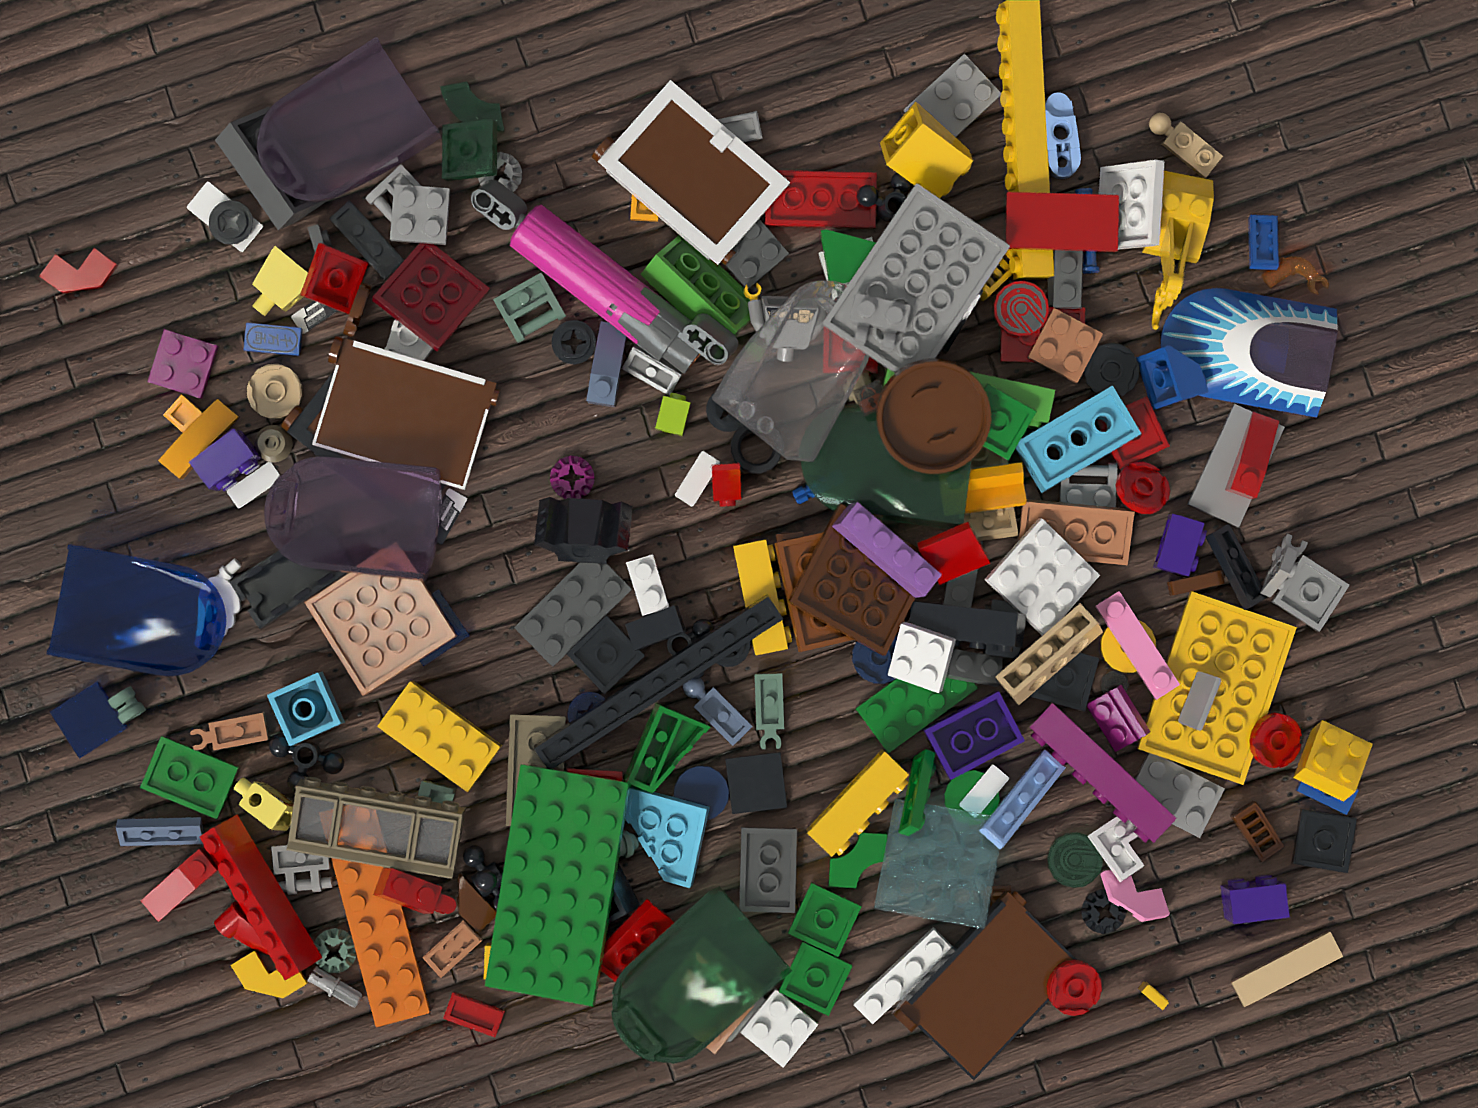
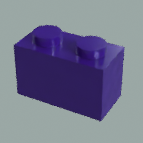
M1168 514L1153 567L1184 577H1188L1190 572L1194 573L1199 557L1195 556L1198 545H1203L1207 531L1203 530L1205 523L1176 514Z

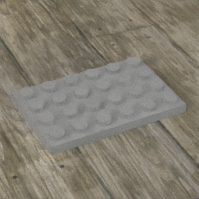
M916 183L822 325L893 373L914 361L935 358L1010 245ZM856 293L911 305L905 334L896 333L892 352L881 350L885 330L868 327L864 346L853 344L857 324L850 323L849 320Z

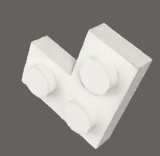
M1115 817L1091 833L1088 838L1118 881L1122 882L1144 867V864L1129 844V842L1138 837L1133 832L1137 827L1130 820L1124 823L1118 817Z

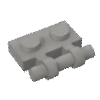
M287 845L271 847L274 874H285L286 881L278 882L283 892L292 895L297 894V891L312 890L313 892H322L324 888H333L332 877L321 878L320 870L331 868L329 857L286 850ZM310 871L311 879L296 880L295 872Z

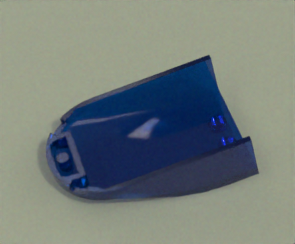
M68 544L67 550L69 551L50 646L47 649L46 655L160 676H178L190 673L201 667L217 652L226 630V611L217 588L204 575L194 569L177 564L83 545Z

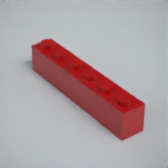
M235 815L201 835L200 839L204 844L205 850L210 854L220 875L225 879L232 891L233 897L238 901L248 922L254 928L261 940L262 946L269 953L283 979L291 978L322 959L323 957L239 816Z

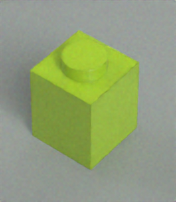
M670 393L669 397L663 396L655 427L656 430L683 436L691 405L690 402H686V396L676 393Z

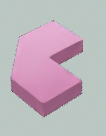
M1111 870L1103 871L1100 874L1108 900L1133 913L1132 916L1141 922L1165 918L1170 915L1161 888L1137 893L1132 876L1119 882Z

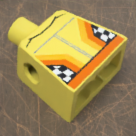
M244 777L237 782L233 791L243 797L239 803L243 809L271 830L287 831L289 829L294 805L292 800L263 782H254L252 784Z

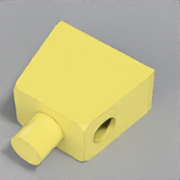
M274 246L252 284L262 292L252 306L264 316L267 315L275 304L285 312L303 298V296H300L308 272Z

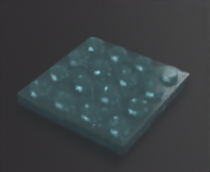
M895 799L874 908L985 929L1000 849L979 830L991 815L925 804L924 814L926 819L923 827L910 836L898 833L905 800Z

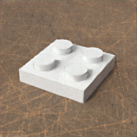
M908 622L901 623L888 676L940 693L944 687L956 639Z
M775 988L740 1033L780 1066L784 1067L815 1030L818 1023Z

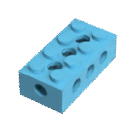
M1111 386L1022 438L1015 450L1039 490L1043 493L1135 439L1141 432L1116 390ZM1096 419H1101L1106 423V432L1096 429ZM1072 433L1081 435L1083 438L1082 446H1076L1072 443ZM1047 448H1056L1059 452V459H1050L1047 455Z

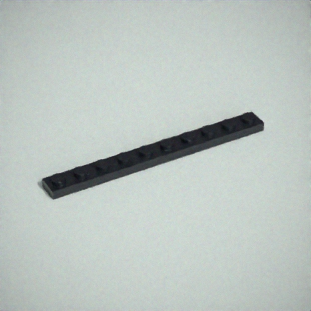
M768 594L534 745L535 752L547 768L554 769L782 621L783 617Z

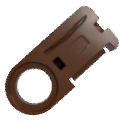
M1222 570L1167 582L1170 596L1225 584Z

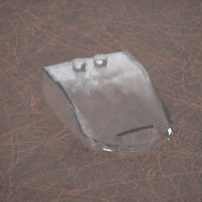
M813 281L798 288L747 342L733 361L712 397V400L787 460L814 462L869 359L868 355L822 325L847 285L840 282Z

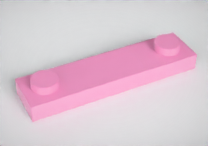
M1120 591L1095 606L1155 700L1180 685Z

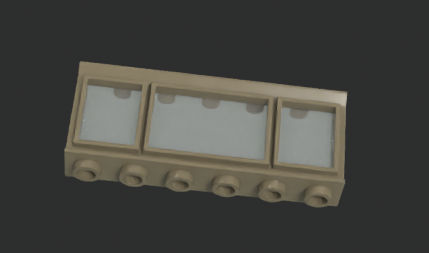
M305 777L297 783L286 850L453 878L457 866L466 807H461L459 803L454 801L432 802V799L426 796L404 797L403 793L397 791H389L387 794L376 792L375 788L362 786L360 789L349 787V784L344 782L322 783L321 779L316 777Z

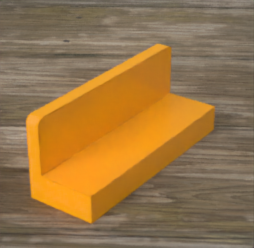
M1022 462L939 474V490L944 516L1026 505L1027 499L1023 483L1024 471Z

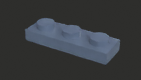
M201 817L117 819L116 824L120 846L203 844L200 836L204 834Z

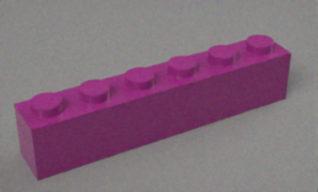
M1053 703L1030 726L1034 731L1030 736L1042 747L1047 743L1054 750L1051 755L1062 766L1066 762L1075 769L1071 774L1083 785L1088 781L1095 788L1092 794L1103 804L1109 801L1116 807L1113 813L1122 822L1126 823L1130 820L1137 827L1133 832L1145 843L1149 839L1154 843L1177 819Z

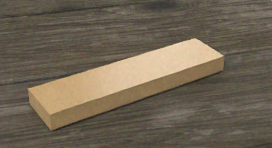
M1327 931L1230 982L1242 1005L1246 1007L1340 959L1343 955L1331 932Z

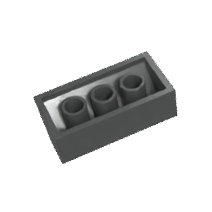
M269 107L230 122L215 139L278 230L298 222L332 197Z

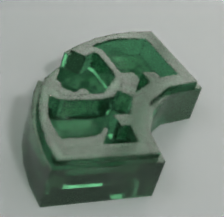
M467 81L440 86L447 106L464 124L483 132H505L499 103H487L478 99L471 92Z

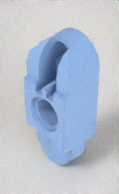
M1057 92L1051 94L1045 102L1048 167L1051 176L1057 179H1065L1073 175L1078 169L1081 154L1072 101L1065 94ZM1054 128H1064L1067 132V138L1063 140L1056 138L1053 133ZM1060 157L1065 158L1067 161V165L1063 168L1058 166L1057 159Z

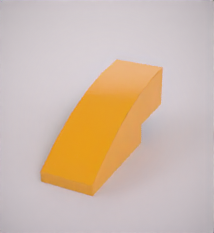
M217 399L179 436L158 461L179 479H184L193 469L189 461L223 437L239 417Z

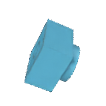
M323 672L315 673L267 695L289 746L345 723ZM304 701L309 702L312 706V712L309 716H304L301 713L300 706Z

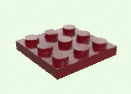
M419 243L375 293L372 301L438 352L489 293L490 288L434 244Z

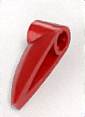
M234 901L214 921L216 929L227 938L234 937L246 946L269 955L237 901Z

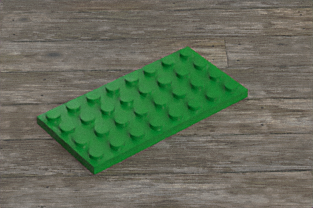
M525 764L520 765L485 981L486 987L592 1007L595 1006L631 783Z

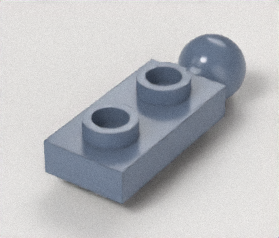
M692 678L683 684L684 693L690 698H697L699 700L694 708L732 746L753 727L714 687L707 693L701 678Z

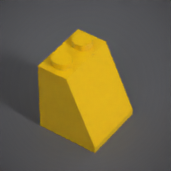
M917 102L909 108L880 142L887 166L914 186L916 183L939 199L942 195L946 196L951 191L954 182L960 175L963 176L969 171L973 162L969 149Z

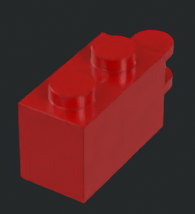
M393 868L382 869L373 894L423 914H433L434 911L441 914H449L456 909V901L452 897L441 894V886Z

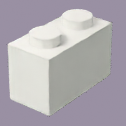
M654 555L626 562L642 616L668 608L669 603Z

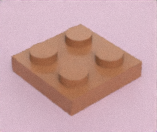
M1053 308L1027 358L1077 384L1103 333Z

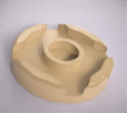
M268 364L257 369L249 380L247 398L251 407L261 416L270 419H283L287 417L295 406H300L303 398V385L298 375L290 368L280 364Z

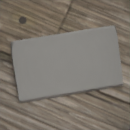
M637 344L633 346L622 367L626 372L670 396V393H672L683 374L664 358L659 362Z
M1203 672L1196 673L1178 719L1180 724L1199 731L1203 729L1221 683V678Z

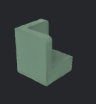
M424 779L421 781L418 796L429 797L432 799V802L438 803L453 801L456 787Z

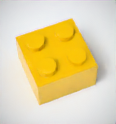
M1322 720L1310 731L1293 778L1344 802L1356 792L1373 744Z

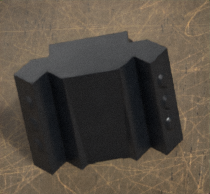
M552 497L539 500L534 545L554 552L558 557V561L607 564L609 556L628 551L633 506L622 501L611 504L604 500L567 498L557 500Z

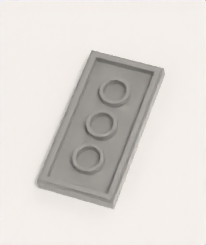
M1233 404L1187 505L1238 528L1252 499L1228 492L1225 488L1252 411ZM1278 424L1270 458L1285 428Z

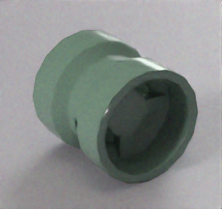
M132 686L120 691L108 700L110 706L119 713L118 718L122 724L129 722L146 710L144 705L135 698L136 693Z

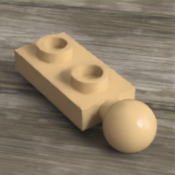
M1156 113L1151 117L1149 121L1151 131L1157 135L1164 134L1167 136L1162 145L1202 178H1206L1223 157L1181 121L1173 128L1168 115Z

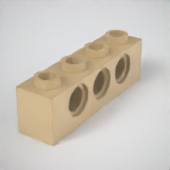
M1079 604L996 676V679L1017 704L1020 705L1102 634L1103 631L1093 616Z

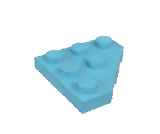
M630 786L625 816L628 824L631 823L639 836V842L647 855L651 856L657 865L662 879L669 883L691 888L694 883L710 807L657 792L650 793L638 787Z

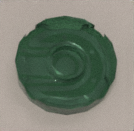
M1071 832L1055 839L1049 847L1047 863L1053 878L1064 886L1078 888L1085 887L1097 878L1101 872L1103 858L1088 838V835Z

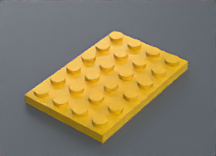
M1191 591L1166 664L1180 685L1159 699H1153L1145 722L1151 732L1140 738L1137 749L1244 785L1253 758L1249 743L1251 730L1260 718L1268 714L1297 627ZM1197 672L1221 678L1218 691L1201 731L1178 722Z

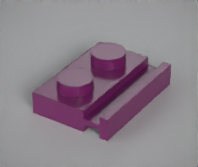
M1122 685L1104 693L1087 704V708L1115 752L1151 732Z

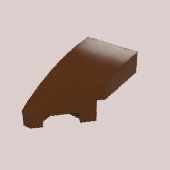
M460 873L458 875V896L456 900L458 912L479 933L496 917L497 910Z

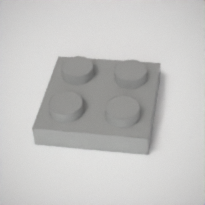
M394 184L390 240L446 245L450 188Z
M1301 555L1296 562L1298 566L1293 577L1287 578L1283 589L1277 591L1271 602L1320 632L1350 585L1306 556Z

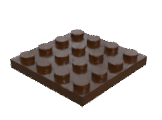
M838 504L787 602L878 654L885 656L915 597L832 527L834 522L847 508L843 504ZM900 538L911 549H913L918 555H920L923 558L918 547Z

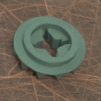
M333 928L325 930L314 942L323 957L316 963L319 968L328 973H341L347 970L356 959L357 954L352 936L342 929ZM342 942L339 953L343 960L337 956L330 957L327 960L326 958L330 950L325 943L334 947Z

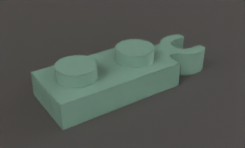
M782 673L755 674L756 730L765 731V734L761 737L760 746L762 749H765L766 740L773 738L776 741V749H780L781 739L776 734V729H784Z

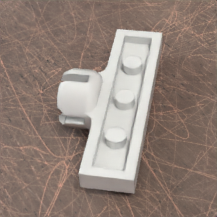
M933 927L853 1001V1005L874 1024L896 1002L903 1000L953 946Z

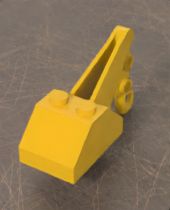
M1164 171L1159 246L1143 247L1142 253L1160 256L1164 280H1162L1161 286L1157 288L1152 313V328L1154 330L1159 328L1162 311L1167 306L1171 307L1173 300H1176L1178 294H1180L1185 261L1196 264L1200 258L1209 228L1214 201L1213 180ZM1174 259L1179 260L1177 273H1174Z

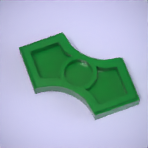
M862 832L858 835L855 846L843 856L830 858L828 886L856 888L858 879L866 868L875 863L886 862L887 834Z

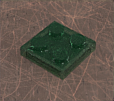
M486 119L442 125V179L454 181L497 176V121Z

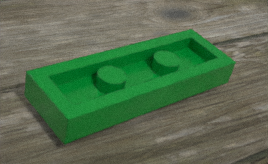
M925 749L913 757L898 831L900 834L910 836L920 830L925 823L926 815L924 814V808L931 794V789L929 788L930 778L933 776L936 768L934 763L935 752Z

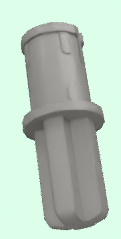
M318 966L315 967L314 973H311L308 979L309 983L329 993V997L333 995L351 1007L355 1008L359 1004L362 993L341 981L342 978L339 977L337 979L321 970Z

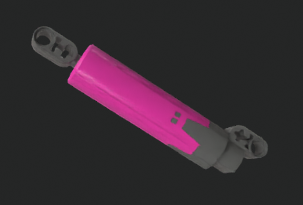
M492 179L486 181L472 193L471 203L478 212L503 230H509L513 227L517 228L510 239V246L659 362L664 358L685 374L700 355L711 363L720 365L726 362L737 350L738 340L736 336L714 318L701 313L692 320L688 319L543 205H537L526 215L527 206L525 202L502 183Z

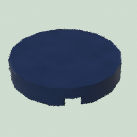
M897 635L885 656L856 641L852 650V662L856 672L863 679L874 684H885L896 679L888 676Z
M698 765L687 769L679 776L675 784V798L710 807L707 820L718 816L728 802L729 788L726 779L719 771L709 766Z

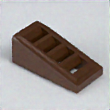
M1252 800L1230 815L1260 862H1263L1284 848L1283 843L1256 801ZM1255 813L1256 818L1247 824L1243 823L1244 819ZM1261 822L1263 826L1250 834L1248 829ZM1267 831L1268 835L1256 843L1254 838ZM1272 839L1275 844L1262 852L1260 847Z

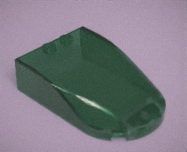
M859 404L837 407L825 413L808 431L801 450L802 475L807 487H809L818 501L827 508L835 511L839 504L847 507L849 504L858 502L874 517L881 520L951 529L964 523L971 460L960 468L946 473L928 474L909 469L898 462L886 449L878 432L876 409L863 413Z
M718 886L704 895L621 972L612 991V1020L622 1041L640 1057L652 1062L657 1061L671 1064L683 1062L704 1050L793 970L722 888Z

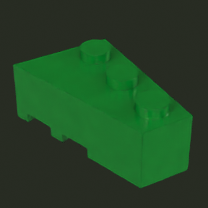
M656 702L623 779L633 786L653 793L674 770L677 763L686 753H689L693 745L711 727L702 721Z

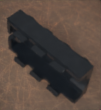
M322 522L229 583L241 601H249L252 608L247 611L258 628L264 629L356 568L327 523Z

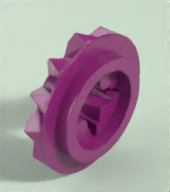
M567 456L560 459L552 467L550 482L553 490L564 499H580L591 491L594 484V472L591 465L583 458ZM570 466H573L576 475L584 476V478L575 481L574 490H572L569 481L560 480V477L569 475Z

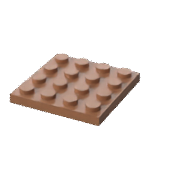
M399 542L391 545L304 602L362 696H366L457 637L454 629Z

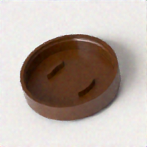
M928 358L907 364L890 377L884 385L877 402L876 422L878 432L886 449L898 462L917 472L939 474L960 468L976 456L984 445L990 430L991 409L982 385L967 369L952 361Z

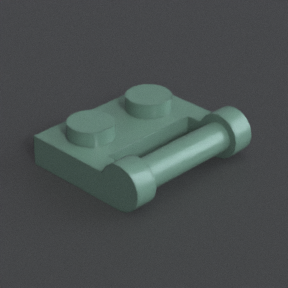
M542 272L493 299L517 343L524 341L525 336L555 319L561 320L566 317ZM549 302L552 307L551 310L520 327L517 326L515 320Z

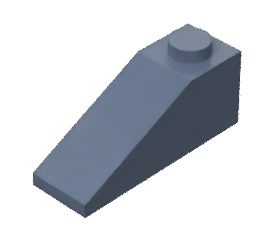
M601 321L586 401L590 404L615 407L626 336L608 322Z

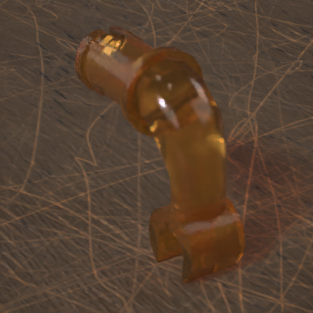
M1302 257L1280 258L1281 262H1279L1277 270H1268L1261 275L1269 288H1272L1290 275L1293 277L1297 273L1307 279V288L1313 294L1319 295L1315 290V282L1320 281L1326 289L1329 287L1328 280L1323 276H1319L1314 266Z

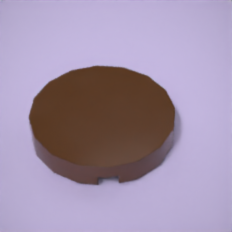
M361 282L343 331L344 335L354 337L365 309L366 300L371 292V285Z

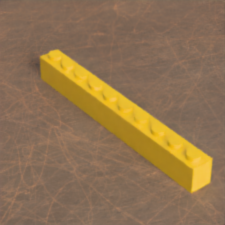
M1006 0L998 5L999 8L996 11V21L1000 26V36L997 41L998 50L1001 52L999 77L1003 82V91L1000 96L1001 106L1004 107L1002 132L1006 139V146L1003 151L1004 161L1007 162L1005 187L1008 192L1050 193L1040 0ZM1011 249L1012 256L1009 261V269L1013 273V280H1043L1054 276L1053 250Z

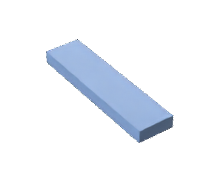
M1043 750L979 831L999 849L1004 847L1066 767L1062 766L1048 751Z

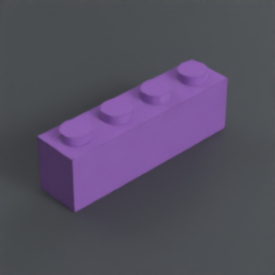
M858 502L849 504L832 525L833 528L915 598L924 597L942 575Z

